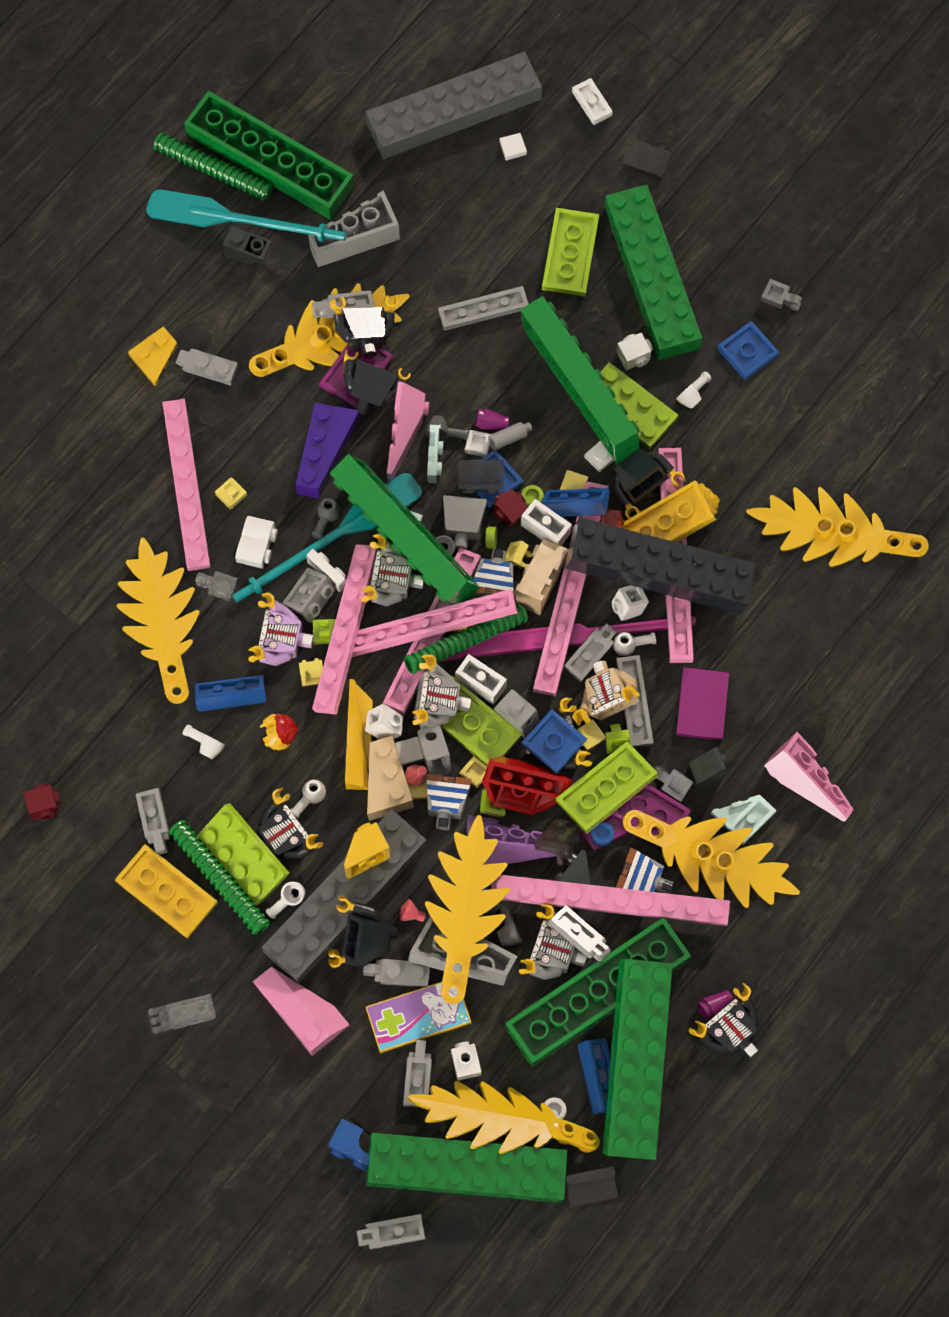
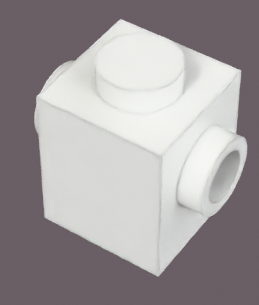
M639 333L637 335H628L623 341L617 343L616 353L625 370H629L635 366L642 367L646 365L650 360L653 349L650 341L645 339L642 333Z
M629 585L618 590L612 600V607L614 612L619 615L621 621L641 615L649 601L642 588Z
M382 704L368 711L365 731L378 739L393 736V739L401 736L404 716Z
M469 1042L456 1044L455 1048L451 1049V1055L457 1080L461 1081L481 1076L475 1044L469 1045ZM463 1058H468L469 1061H468V1062H463L462 1059H463Z

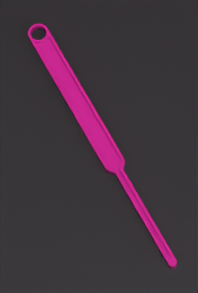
M691 616V626L693 627L696 623V618ZM667 619L610 625L617 632L615 636L622 632L633 634L668 630ZM581 623L574 624L568 647L582 645L597 627L587 628ZM549 627L508 631L502 634L497 633V636H491V639H485V642H479L478 645H473L472 648H467L459 654H454L453 657L448 656V659H442V661L465 659L468 654L472 657H483L543 650Z

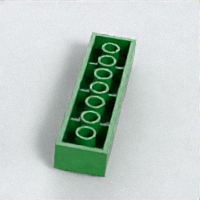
M210 91L205 94L184 122L186 136L254 176L259 177L261 180L271 183L273 187L330 220L354 188L353 174Z
M648 185L606 195L604 209L658 361L700 349L702 335Z
M542 296L520 309L524 331L615 463L619 464L635 451L640 450L639 442L641 440L638 435L640 430L634 420L630 421L626 416L628 413L624 405L616 402L614 399L616 396L610 386L606 387L602 382L604 378L598 369L594 370L591 366L592 361L586 352L582 353L579 349V341L574 335L570 336L567 331L568 326L566 322L556 316L557 311L552 302L547 303Z
M348 454L330 472L335 479L333 483L341 491L345 490L349 494L347 497L349 501L356 507L359 506L364 510L362 515L369 522H374L379 526L377 531L384 538L388 537L393 541L391 546L399 554L403 553L408 558L406 562L414 570L418 569L423 574L421 578L430 587L433 585L438 590L436 595L443 602L454 605L469 601L481 588L364 461Z
M663 917L609 953L601 962L597 961L505 1023V1029L530 1066L534 1067L615 1012L619 959L672 963L673 973L688 963L691 955Z
M619 959L602 1154L607 1156L656 1160L672 963Z
M372 1133L369 1143L366 1186L560 1203L564 1200L567 1150L521 1146L512 1151L499 1154L498 1151L502 1144L488 1143L471 1149V1141Z

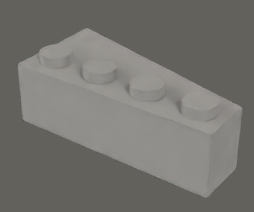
M384 191L378 193L377 197L373 200H367L360 204L361 207L353 212H346L338 221H332L327 224L328 229L346 232L347 238L345 241L326 238L324 242L318 241L317 236L308 235L310 249L318 267L400 239L399 224Z
M431 916L411 949L408 962L444 971L447 952L436 943L434 936L446 937L436 926ZM485 939L474 943L488 944V948L475 956H471L468 977L504 986L515 966L517 956ZM455 963L453 965L454 972L458 973L461 971V965Z

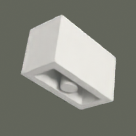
M536 499L521 516V526L541 540L545 539L562 546L571 534L572 524Z
M469 654L455 672V679L492 705L496 703L506 689V678Z

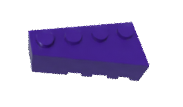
M315 403L296 482L297 495L320 498L331 477L330 472L338 464L346 445H348L353 431L360 422L358 410Z

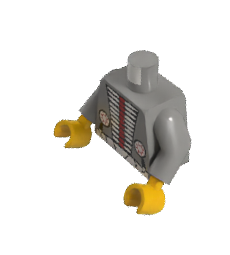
M381 534L373 535V537L378 539L379 543L371 542L370 546L374 549L380 548L381 551H377L371 586L361 589L362 592L364 591L368 594V596L361 597L362 602L371 600L383 606H390L400 602L402 599L408 598L410 587L423 589L424 581L421 578L422 575L412 574L413 568L406 562L408 558L403 553L399 554Z
M422 655L426 663H420L419 667L420 669H427V671L420 676L415 711L412 712L414 719H416L413 720V724H422L426 727L434 728L447 724L456 715L457 710L468 712L471 699L459 696L460 684L455 682L454 678L436 663V658L433 655Z
M541 904L546 909V913L537 912V916L547 919V921L543 920L531 958L520 961L526 964V969H520L519 973L530 974L547 980L567 973L570 963L584 967L587 956L581 951L575 950L573 944L549 925L551 919L557 913L554 912L551 905Z

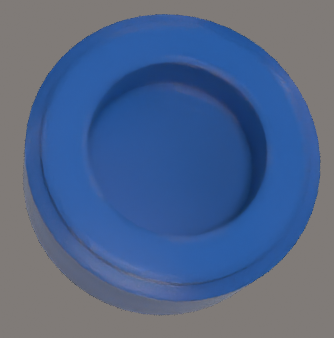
M601 822L591 831L590 837L592 842L601 847L609 845L614 838L613 827L609 823Z

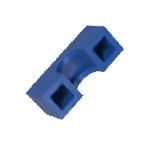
M341 1119L329 1143V1148L332 1149L331 1154L343 1160L346 1156L354 1160V1166L366 1171L369 1154L365 1153L359 1146L364 1129Z

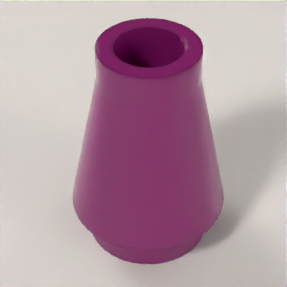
M484 408V410L478 409L475 426L480 427V430H503L508 427L509 417L500 415L487 408Z
M725 990L724 992L701 998L700 1002L697 1003V1009L704 1020L712 1019L734 999L731 993Z

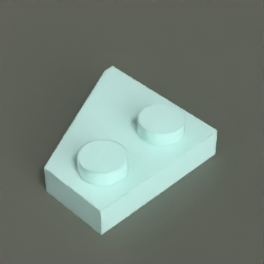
M430 425L427 481L428 483H437V476L442 474V462H438V455H443V441H439V425Z
M757 795L745 801L732 803L730 806L721 809H714L711 815L714 818L726 817L727 821L723 826L729 832L742 828H752L753 831L742 842L744 845L776 813V810L763 797Z

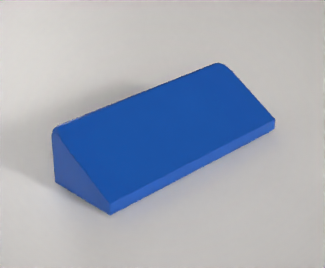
M609 488L547 490L541 503L561 517L605 515L610 490Z
M263 675L194 684L198 711L266 702Z
M606 1038L586 1040L578 1044V1050L592 1112L594 1115L606 1113L611 1060Z

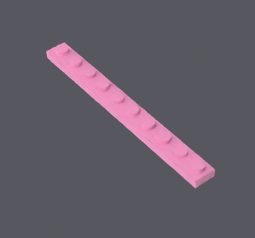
M659 448L658 454H662L675 467L673 470L683 473L681 448ZM667 475L669 478L660 484L661 500L683 488V479L681 477H677L674 480L679 485V488H676L672 484L671 476ZM684 538L677 543L687 545V540ZM666 595L669 663L693 662L690 601Z
M586 481L584 489L608 488V486ZM602 515L577 516V520L581 517L600 522ZM566 563L533 692L555 697L587 575L565 569Z
M500 875L491 885V889H510V892L502 899L503 901L538 905L548 904L556 907H564L566 905L573 909L653 918L664 917L670 920L723 926L728 925L730 905L728 900Z

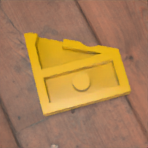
M163 326L128 351V354L155 386L158 384L163 369H166L169 358L174 354L178 345Z

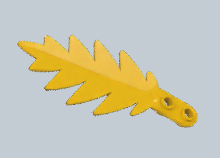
M359 283L356 284L352 292H361V285ZM382 285L372 294L375 308L384 307V311H387V307L384 305V298L386 297L385 288ZM333 289L330 295L338 294L337 289ZM409 294L394 295L388 298L390 305L394 304L395 296L399 299L397 306L393 308V312L410 297ZM311 300L301 317L296 335L294 334L293 326L289 325L285 334L284 344L252 357L249 362L250 371L255 376L264 377L293 364L306 370H313L314 366L309 361L332 366L339 357L333 350L342 352L347 346V343L335 332L334 318H320L318 323L317 318L313 317L312 302L314 300ZM396 313L394 324L402 320ZM275 356H279L282 361H278ZM256 364L262 365L263 369H259Z
M821 487L818 488L820 514L813 503L797 488L793 489L795 511L774 495H770L771 508H752L746 511L748 515L766 523L762 531L764 536L790 532L780 547L781 551L792 550L813 541L803 557L804 562L817 559L836 548L838 550L829 562L830 567L844 564L865 553L863 562L866 563L874 559L880 552L921 557L927 553L929 548L927 539L922 535L884 530L883 524L876 513L872 514L871 525L865 513L847 493L844 494L845 519L837 504ZM893 541H899L897 546H891ZM915 544H921L919 550L913 549Z
M141 538L139 559L126 561L129 569L140 581L118 582V586L124 592L141 602V604H117V608L133 620L146 626H124L122 630L137 642L151 648V650H142L141 654L149 659L158 661L167 699L171 703L180 704L189 695L181 655L193 644L191 639L185 642L182 641L191 631L200 612L195 610L181 618H178V616L188 605L195 589L191 587L170 597L182 579L184 568H179L162 576L166 568L168 553L163 552L154 556L145 538ZM170 666L176 667L174 673L168 672ZM179 688L181 689V694L174 695L173 690Z
M631 810L623 818V826L629 833L661 847L667 866H672L673 857H675L680 872L694 892L698 891L700 867L703 878L715 899L724 900L725 878L731 891L745 908L749 907L750 885L763 900L771 905L774 904V892L798 895L800 893L792 883L781 877L789 867L788 864L778 862L759 863L771 850L773 843L755 844L736 850L753 831L750 827L733 830L712 838L727 821L726 817L702 821L687 828L686 826L691 821V817L681 818L669 825L641 811ZM635 817L637 824L632 826L631 819ZM653 827L657 828L656 835L651 833Z
M480 815L474 820L468 837L458 832L454 833L456 848L461 860L443 852H438L445 872L455 885L433 875L428 876L438 897L450 910H445L428 901L425 902L431 918L446 937L443 938L435 935L434 940L447 952L441 996L449 1004H457L465 996L471 956H475L488 948V944L474 943L490 934L506 918L504 914L479 917L497 905L510 892L509 888L483 890L502 874L507 867V863L483 865L494 851L498 840H484V826ZM455 963H459L462 967L458 973L453 970ZM455 987L458 991L455 997L449 995V989Z
M459 1081L454 1083L457 1097L434 1085L430 1088L431 1095L417 1094L407 1097V1100L411 1103L430 1110L425 1118L426 1123L440 1122L456 1117L445 1136L447 1139L466 1134L482 1125L470 1145L471 1149L484 1146L504 1134L507 1137L498 1151L499 1154L519 1148L537 1136L535 1148L543 1146L551 1138L556 1139L561 1144H570L578 1147L586 1153L596 1150L600 1144L597 1134L592 1130L556 1117L554 1112L544 1103L539 1105V1110L529 1099L511 1087L507 1090L511 1103L485 1082L479 1084L483 1098Z

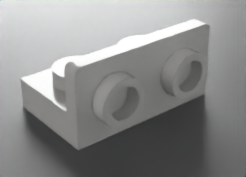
M307 567L282 604L289 610L302 615L307 622L312 623L333 595L336 586L328 576Z

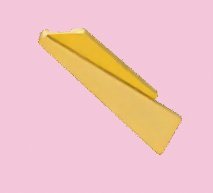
M350 679L345 785L346 789L368 790L369 778L367 770H369L372 735L365 731L368 711L373 709V700L356 684L354 679Z

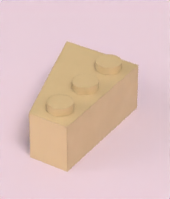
M545 539L542 540L540 545L535 546L532 553L533 559L530 565L527 564L522 575L523 578L514 591L516 604L519 603L526 610L541 615L567 559V548Z

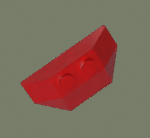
M500 756L489 760L482 782L492 806L534 815L557 803L556 798L570 787L572 779L559 773L556 775L550 769L540 765Z

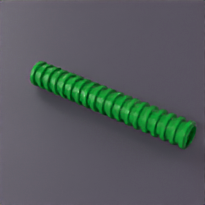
M163 132L158 134L154 141V150H160V153H166V156H172L173 159H178L179 162H183L185 165L189 164L190 167H195L196 170H201L202 173H207L209 176L213 175V178H219L220 181H225L228 185L231 183L232 187L237 186V189H243V192H249L251 196L255 195L258 199L261 197L262 201H266L272 193L273 185L271 183H267L265 180L261 181L259 177L255 178L254 175H249L248 172H243L240 168L231 167V164H225L224 161H219L218 158H213L210 154L207 156V153H201V150H195L193 146L189 147L186 143L183 145L182 141L177 142V139H171V136H166Z
M518 603L516 604V614L468 626L466 629L460 630V632H455L454 635H449L448 638L445 637L441 641H436L435 644L431 643L429 647L425 646L423 650H417V653L412 652L411 656L409 654L404 657L405 666L411 674H416L417 671H423V669H420L419 664L426 663L422 655H433L436 658V662L440 663L442 659H448V656L453 657L454 654H459L467 648H472L473 645L476 646L479 642H485V639H491V636H497V633L502 634L503 631L515 628L516 625L519 626L521 623L527 622L528 615L526 609Z
M185 820L174 824L169 830V835L174 836L173 839L175 842L178 841L179 847H183L182 850L187 852L189 858H192L191 861L197 863L196 867L201 869L202 874H206L207 880H211L210 884L215 885V890L220 891V896H224L226 902L229 901L228 905L234 907L233 911L235 913H239L238 917L240 919L243 918V923L248 924L247 928L249 930H253L252 934L258 935L269 926L270 921L264 919L265 915L260 914L261 910L255 908L256 904L254 902L251 903V898L246 897V892L241 891L242 888L237 886L236 880L233 881V877L227 875L228 871L226 869L223 870L224 866L222 864H218L219 860L217 858L214 859V854L209 853V848L204 847L205 844L200 842L199 836L195 837L196 833L191 831L190 826H186L187 822Z

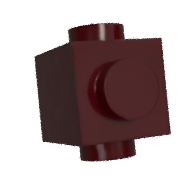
M512 488L507 493L502 491L494 499L496 501L493 507L495 510L494 515L499 521H505L510 528L521 520V516L528 508L523 495L518 491L515 493Z
M40 784L34 786L33 790L23 792L28 813L32 820L38 818L42 820L50 819L55 816L54 814L59 813L58 805L62 804L59 791H54L51 785Z

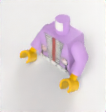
M271 593L261 594L267 599V603L259 601L258 605L261 608L269 607V610L265 612L259 646L249 649L256 656H250L248 658L249 661L255 662L259 660L262 663L277 666L290 661L291 658H296L299 646L312 648L314 635L301 633L302 623L298 616L286 606L274 600Z

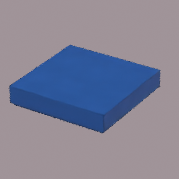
M752 321L717 346V350L745 381L780 354Z
M497 450L491 451L460 475L461 480L478 499H487L486 508L488 510L494 507L496 502L494 499L502 491L507 493L511 488L515 491L524 484L523 479Z
M551 709L522 741L521 745L557 775L584 745L587 738Z

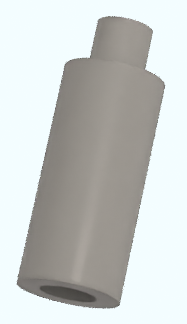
M521 422L489 435V444L496 451L527 437V432L532 431V426L529 422L525 424Z

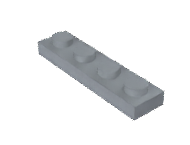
M523 286L439 307L438 313L443 329L446 331L519 312L520 309L528 305V300Z
M640 655L617 658V669L625 671L636 679L637 692L640 694L637 698L638 703L624 709L626 726L630 734V745L633 748L653 746Z

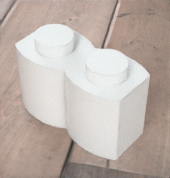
M247 516L235 556L237 563L262 569L265 563H269L272 553L269 547L271 542H275L278 529H275L274 522Z

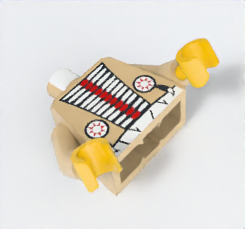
M606 661L596 662L593 665L596 675L585 682L586 689L584 690L580 709L575 711L572 716L574 721L580 726L583 720L585 723L591 721L589 716L603 720L638 703L637 698L640 694L637 692L636 679L625 671H619L615 668L608 669Z

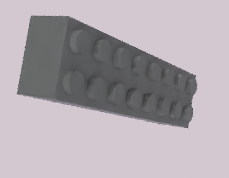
M524 51L366 111V124L384 160L541 100L542 86Z
M392 809L377 824L389 846L390 859L348 880L344 868L345 858L262 946L263 952L298 984L345 935L348 913L353 911L340 912L336 905L344 906L346 902L339 900L338 896L345 895L350 903L353 904L359 902L372 906L427 847L426 839Z

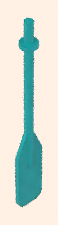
M161 189L151 194L146 208L147 214L153 219L199 227L232 221L317 236L318 241L324 242L326 238L345 241L347 238L346 232L328 229L327 224L321 223L319 227L232 213L212 198Z
M408 473L400 474L385 484L406 507L419 500L422 496L421 487ZM353 505L338 528L257 580L251 577L249 579L250 584L233 594V599L238 603L253 592L259 595L262 593L261 587L307 558L306 555L312 549L317 552L342 535L372 530L378 525L374 522H369L362 515L364 510L361 507Z

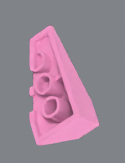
M398 382L394 409L396 423L392 426L393 444L390 445L387 482L394 479L423 424L424 415H428L429 402H426L425 393L404 382Z
M796 732L770 757L764 766L769 774L781 784L843 822L846 821L854 809L839 787L831 784L827 776L829 774L825 767L821 768L814 759L817 754L813 748Z
M270 967L253 981L312 1056L350 1026L335 1006L273 967Z

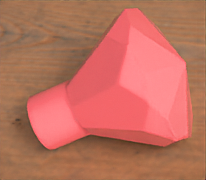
M419 765L407 767L404 774L407 783L414 787L423 785L426 780L427 769Z
M410 899L400 908L399 918L401 921L416 919L423 922L426 913L419 911Z

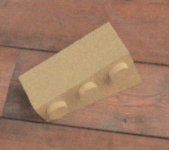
M393 736L370 742L367 808L369 821L384 817L391 809L397 813L414 808Z

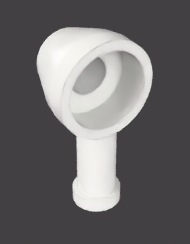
M703 372L693 384L677 397V400L682 405L692 409L701 401L698 390L711 380V376L707 372Z
M627 632L619 633L613 640V649L621 656L630 655L635 650V646L656 644L655 633L633 637ZM626 638L629 642L623 644L620 640Z
M187 725L183 730V735L189 736L201 743L199 753L211 759H214L225 746L221 742L192 728L190 725Z
M310 780L305 783L302 789L303 797L293 809H290L296 819L300 817V814L309 803L316 804L325 798L326 789L322 782ZM311 786L318 787L317 791L312 792L309 789Z
M298 882L286 883L281 890L282 898L271 908H268L266 913L274 919L287 905L300 904L305 898L304 887ZM294 889L299 891L298 897L293 896Z

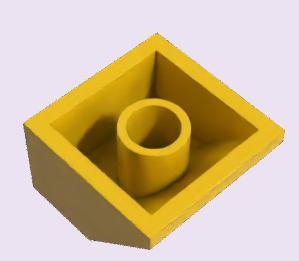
M366 823L357 829L358 831L354 833L344 863L345 874L348 880L390 859L389 846L377 823L372 825Z

